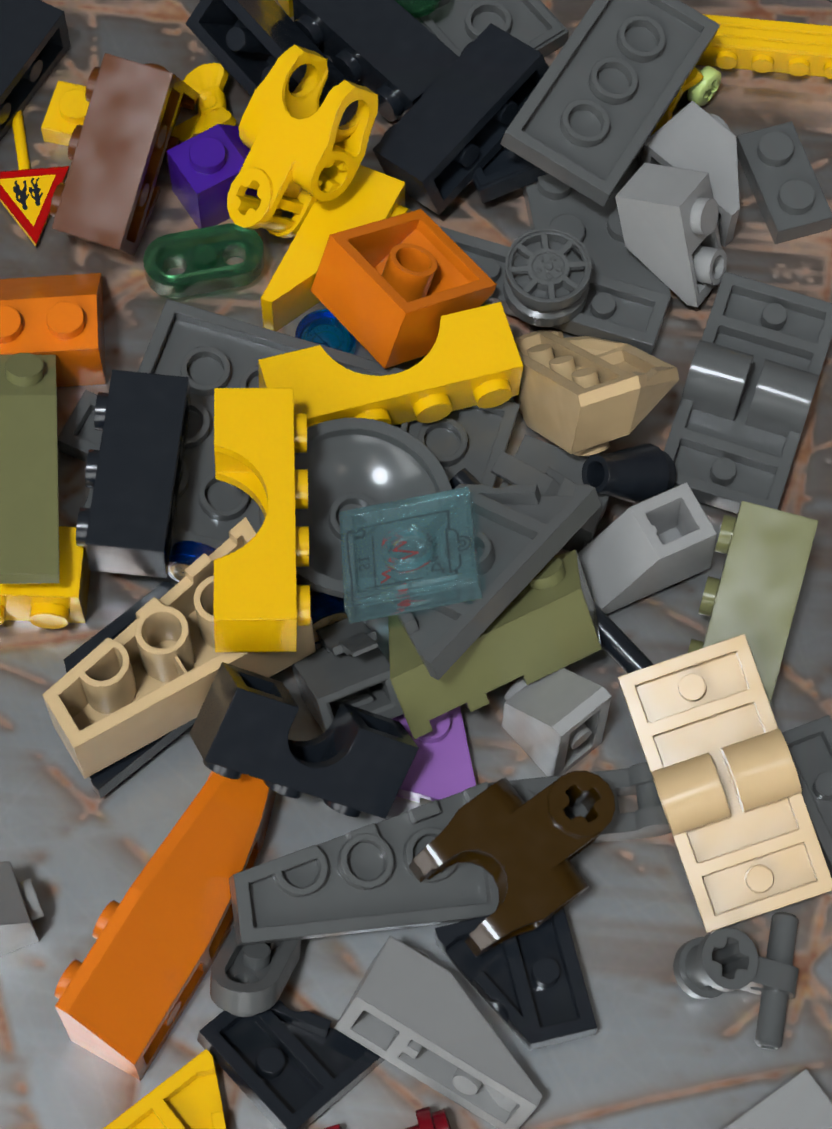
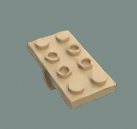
M745 634L619 676L620 687L706 933L832 891V878L802 796L800 780L791 753L781 730L777 726Z

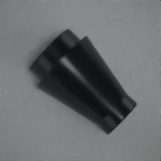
M643 443L604 455H591L586 459L582 468L583 484L595 487L597 493L610 495L635 504L672 489L676 480V469L672 458L665 451L651 443Z

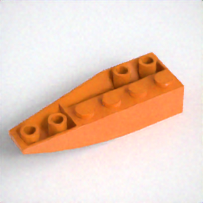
M211 771L205 785L138 875L122 901L118 903L112 900L102 911L92 933V936L97 940L84 961L80 962L77 959L72 961L56 986L54 996L59 1000L55 1008L70 1040L140 1081L211 967L234 920L229 878L233 874L255 867L265 840L277 792L270 789L264 783V780L243 773L240 779H230Z

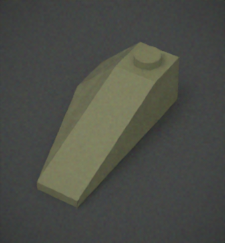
M30 353L0 355V584L59 583L56 355H34Z

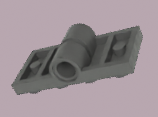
M724 271L702 339L699 340L682 398L664 451L672 458L676 469V480L673 488L687 482L698 502L736 514L738 513L741 501L778 510L832 338V303Z

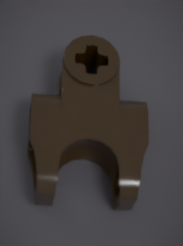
M571 771L558 778L525 803L506 777L502 778L459 808L442 832L412 860L409 868L420 883L426 879L430 880L444 869L456 863L475 864L484 868L493 877L498 887L499 895L496 911L479 923L477 928L464 941L473 954L478 957L502 942L534 931L589 887L570 860L589 847L610 824L615 812L614 794L608 783L599 775L588 771ZM581 803L586 807L588 813L585 817L580 815L571 820L564 813L567 805L574 807Z

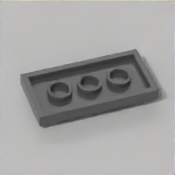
M595 0L505 131L500 144L604 207L708 48L720 24L680 0Z

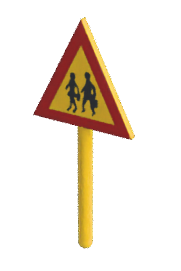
M19 110L12 121L19 170L0 172V202L35 247H37L50 216L53 194L57 186L64 182L69 166L30 168L22 110Z

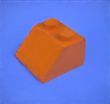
M422 209L330 234L310 291L375 360L386 369L427 355L436 342L441 316L480 307L494 293L497 284Z
M89 273L0 279V355H14L18 353L56 355L57 387L106 384L102 274Z

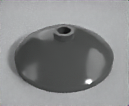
M340 418L324 421L307 428V453H294L295 469H308V509H295L296 526H309V567H296V579L322 593L340 598L354 599L349 542L364 531L426 519L452 492L445 470L428 447L410 433L386 422L374 419ZM259 507L260 524L262 526L265 516ZM353 520L359 522L364 529L360 532L352 533L347 531L342 524ZM423 521L366 532L367 540L365 543H351L356 599L377 598L376 592L367 593L376 591L373 540H375L377 569L398 548L388 547V545L398 541V539L390 538V536L405 540ZM362 534L360 537H358V538L355 539V540H362V541H364V540H365V536ZM400 541L394 545H401L403 541ZM369 560H371V565L364 564L362 565V567H360V562L367 563L369 562ZM368 568H371V569H372L371 573H368V574H367V573L365 572V570L362 571V573H364V575H361V573H360V571H361L362 569H366L367 572H370V569H368ZM377 579L378 590H382ZM378 591V598L385 596L383 591Z

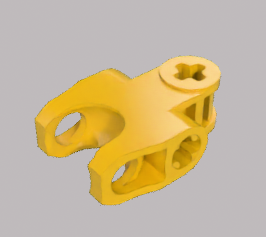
M295 44L286 50L277 59L268 75L254 91L240 121L239 137L242 143L250 148V151L239 174L231 183L227 195V209L232 221L236 225L250 230L264 228L270 234L277 237H295L317 199L320 201H331L339 197L350 185L365 156L369 136L378 113V95L365 86L357 85L344 79L328 92L324 102L319 107V99L328 78L327 59L315 51ZM307 64V70L295 91L290 93L289 80L291 75L299 66ZM358 100V108L352 120L345 125L339 126L346 108L352 102ZM248 188L257 190L258 197L247 195L245 192ZM281 209L293 212L294 215L291 219L283 217Z

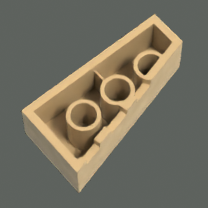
M246 517L228 532L229 539L209 556L205 553L202 554L186 568V576L159 600L154 596L135 613L137 619L116 638H106L42 694L53 726L84 779L197 718L222 662L269 678L316 652L311 616L310 626H297V652H215L214 560L235 552L256 535L255 530Z

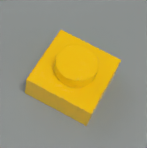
M58 80L41 126L45 142L69 146V141L75 127L84 123L90 103L86 101L85 97L86 86Z

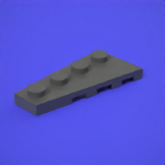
M488 782L467 788L462 792L438 801L435 800L418 806L408 812L378 823L358 828L321 844L309 846L233 874L229 878L237 947L455 923L491 915L496 911L499 902L498 887L493 877L484 868L472 863H456L444 869L430 880L426 879L421 883L409 868L412 860L442 832L458 809L488 788Z

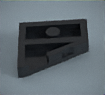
M564 908L534 931L502 942L478 957L473 954L464 941L477 928L478 924L488 916L435 928L434 936L437 946L529 1051L596 1034V1021Z
M278 1000L270 1009L250 1017L235 1016L224 1010L199 1030L197 1038L200 1045L204 1049L207 1048L213 1059L276 1129H305L385 1060L338 1030L331 1028V1020L308 1011L297 1012L290 1010L281 1000Z

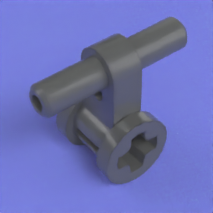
M777 912L772 915L766 958L758 956L753 941L744 932L735 928H720L710 932L705 937H698L687 941L678 949L674 958L673 970L678 985L689 996L701 1000L711 999L724 992L738 989L761 995L755 1043L763 1049H779L782 1047L788 999L796 997L799 969L793 966L798 918L786 912Z

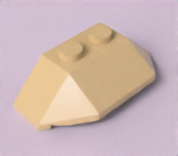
M544 328L514 338L523 363V372L519 394L513 396L515 403L520 404L519 411L527 427L575 456L598 454L609 448V441L629 435L679 381L677 367L627 343L591 336L564 338L563 331Z

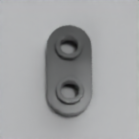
M233 926L211 966L210 996L212 1001L219 1008L240 1017L254 1016L270 1009L278 1001L300 958L301 940L237 947L235 928Z

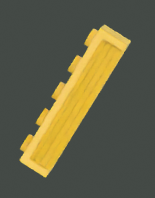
M703 14L720 24V27L696 65H709L721 69L754 70L759 73L776 72L794 76H819L832 79V26Z

